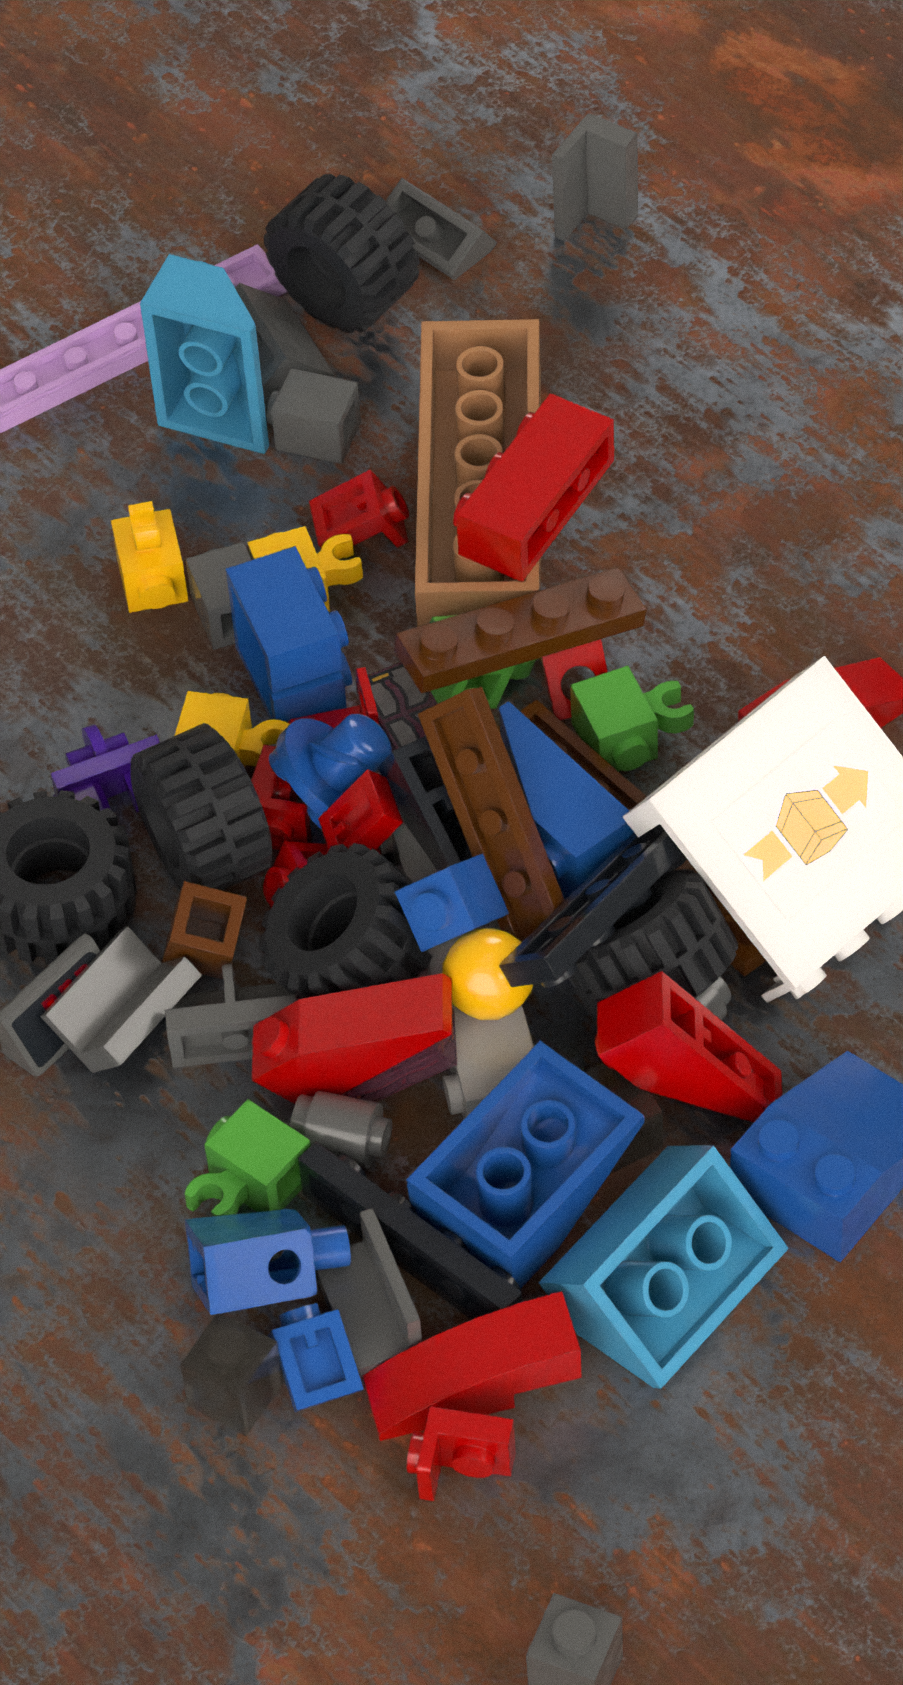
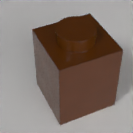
M184 881L174 907L161 963L185 956L200 974L223 980L222 965L231 964L247 897Z

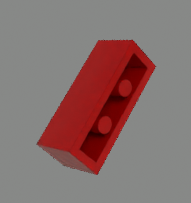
M550 393L535 413L529 412L523 418L516 438L505 452H498L494 455L487 467L484 479L474 492L464 494L458 502L453 516V525L457 527L458 555L523 582L614 462V419Z

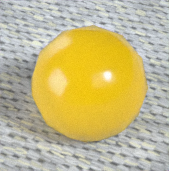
M477 928L461 935L452 945L442 963V973L452 979V1005L469 1017L479 1020H499L514 1013L531 993L533 984L511 987L499 964L522 942L511 934L494 928Z

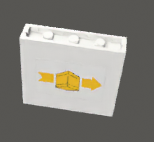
M825 656L792 677L623 816V819L637 837L642 836L659 824L663 827L777 974L773 978L776 983L761 995L767 1003L788 992H791L794 998L798 999L812 990L827 976L821 968L824 963L832 956H835L839 962L844 960L870 939L864 931L870 923L877 918L881 924H884L903 911V756Z

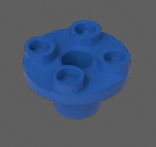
M362 714L347 716L335 728L318 720L303 718L292 722L279 735L276 749L269 754V763L275 774L288 782L296 794L305 802L311 820L321 828L318 818L367 769L376 773L378 767L391 753L392 747L382 727L371 718Z

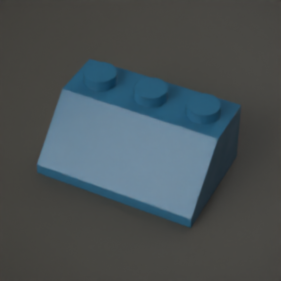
M169 254L140 302L157 424L161 427L265 454L269 448V438L255 322L224 268L210 265L203 261H194Z
M714 1145L667 1146L541 1279L539 1284L547 1295L560 1291L563 1292L574 1330L580 1337L651 1387L661 1389L789 1248Z

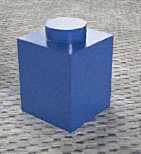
M483 854L449 866L395 891L421 952L509 914Z

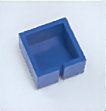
M296 546L226 568L236 649L270 720H282L288 723L293 718L347 708L345 687L352 685L353 682L347 659L341 648L349 645L348 635L337 610L328 612L324 604L327 601V596L318 569L315 566L306 568Z

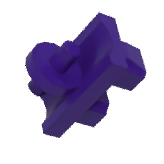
M95 724L82 728L85 746L65 753L69 767L51 773L55 792L53 797H58L61 790L74 792L75 799L79 801L89 796L99 801L101 811L106 808L111 810L107 798L127 791L136 812H139L131 784V758L133 754L160 743L157 734L129 744L124 732L103 739Z

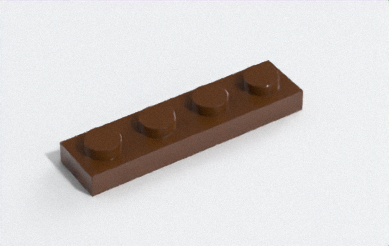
M617 567L396 633L394 651L422 694L643 627L647 609Z
M470 688L418 713L472 857L480 854L484 855L508 909V915L497 919L500 930L511 934L523 942L564 901V897L483 688Z

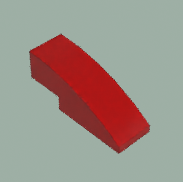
M562 1291L514 1304L432 1336L393 1356L363 1375V1382L379 1441L411 1434L413 1431H424L430 1406L489 1415L515 1408L514 1394L582 1378L581 1349Z

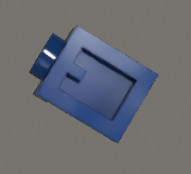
M314 1303L278 1316L281 1327L271 1330L267 1337L271 1349L275 1348L295 1412L361 1392L364 1389L338 1309L321 1314L318 1303Z

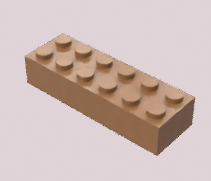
M539 319L421 321L415 564L417 627L429 624L432 617L459 615L541 590V558L524 581L520 582L458 555L457 527L453 525L454 512L460 499L464 494L474 492L484 479L487 467L494 455L498 452H505L516 438L523 418L529 412L535 413L541 405Z

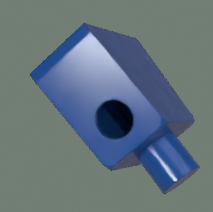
M295 1209L185 1219L191 1284L210 1315L311 1297L317 1294L315 1271L347 1267L351 1264L349 1238L344 1225L310 1230V1226ZM283 1250L277 1259L270 1261L275 1253Z

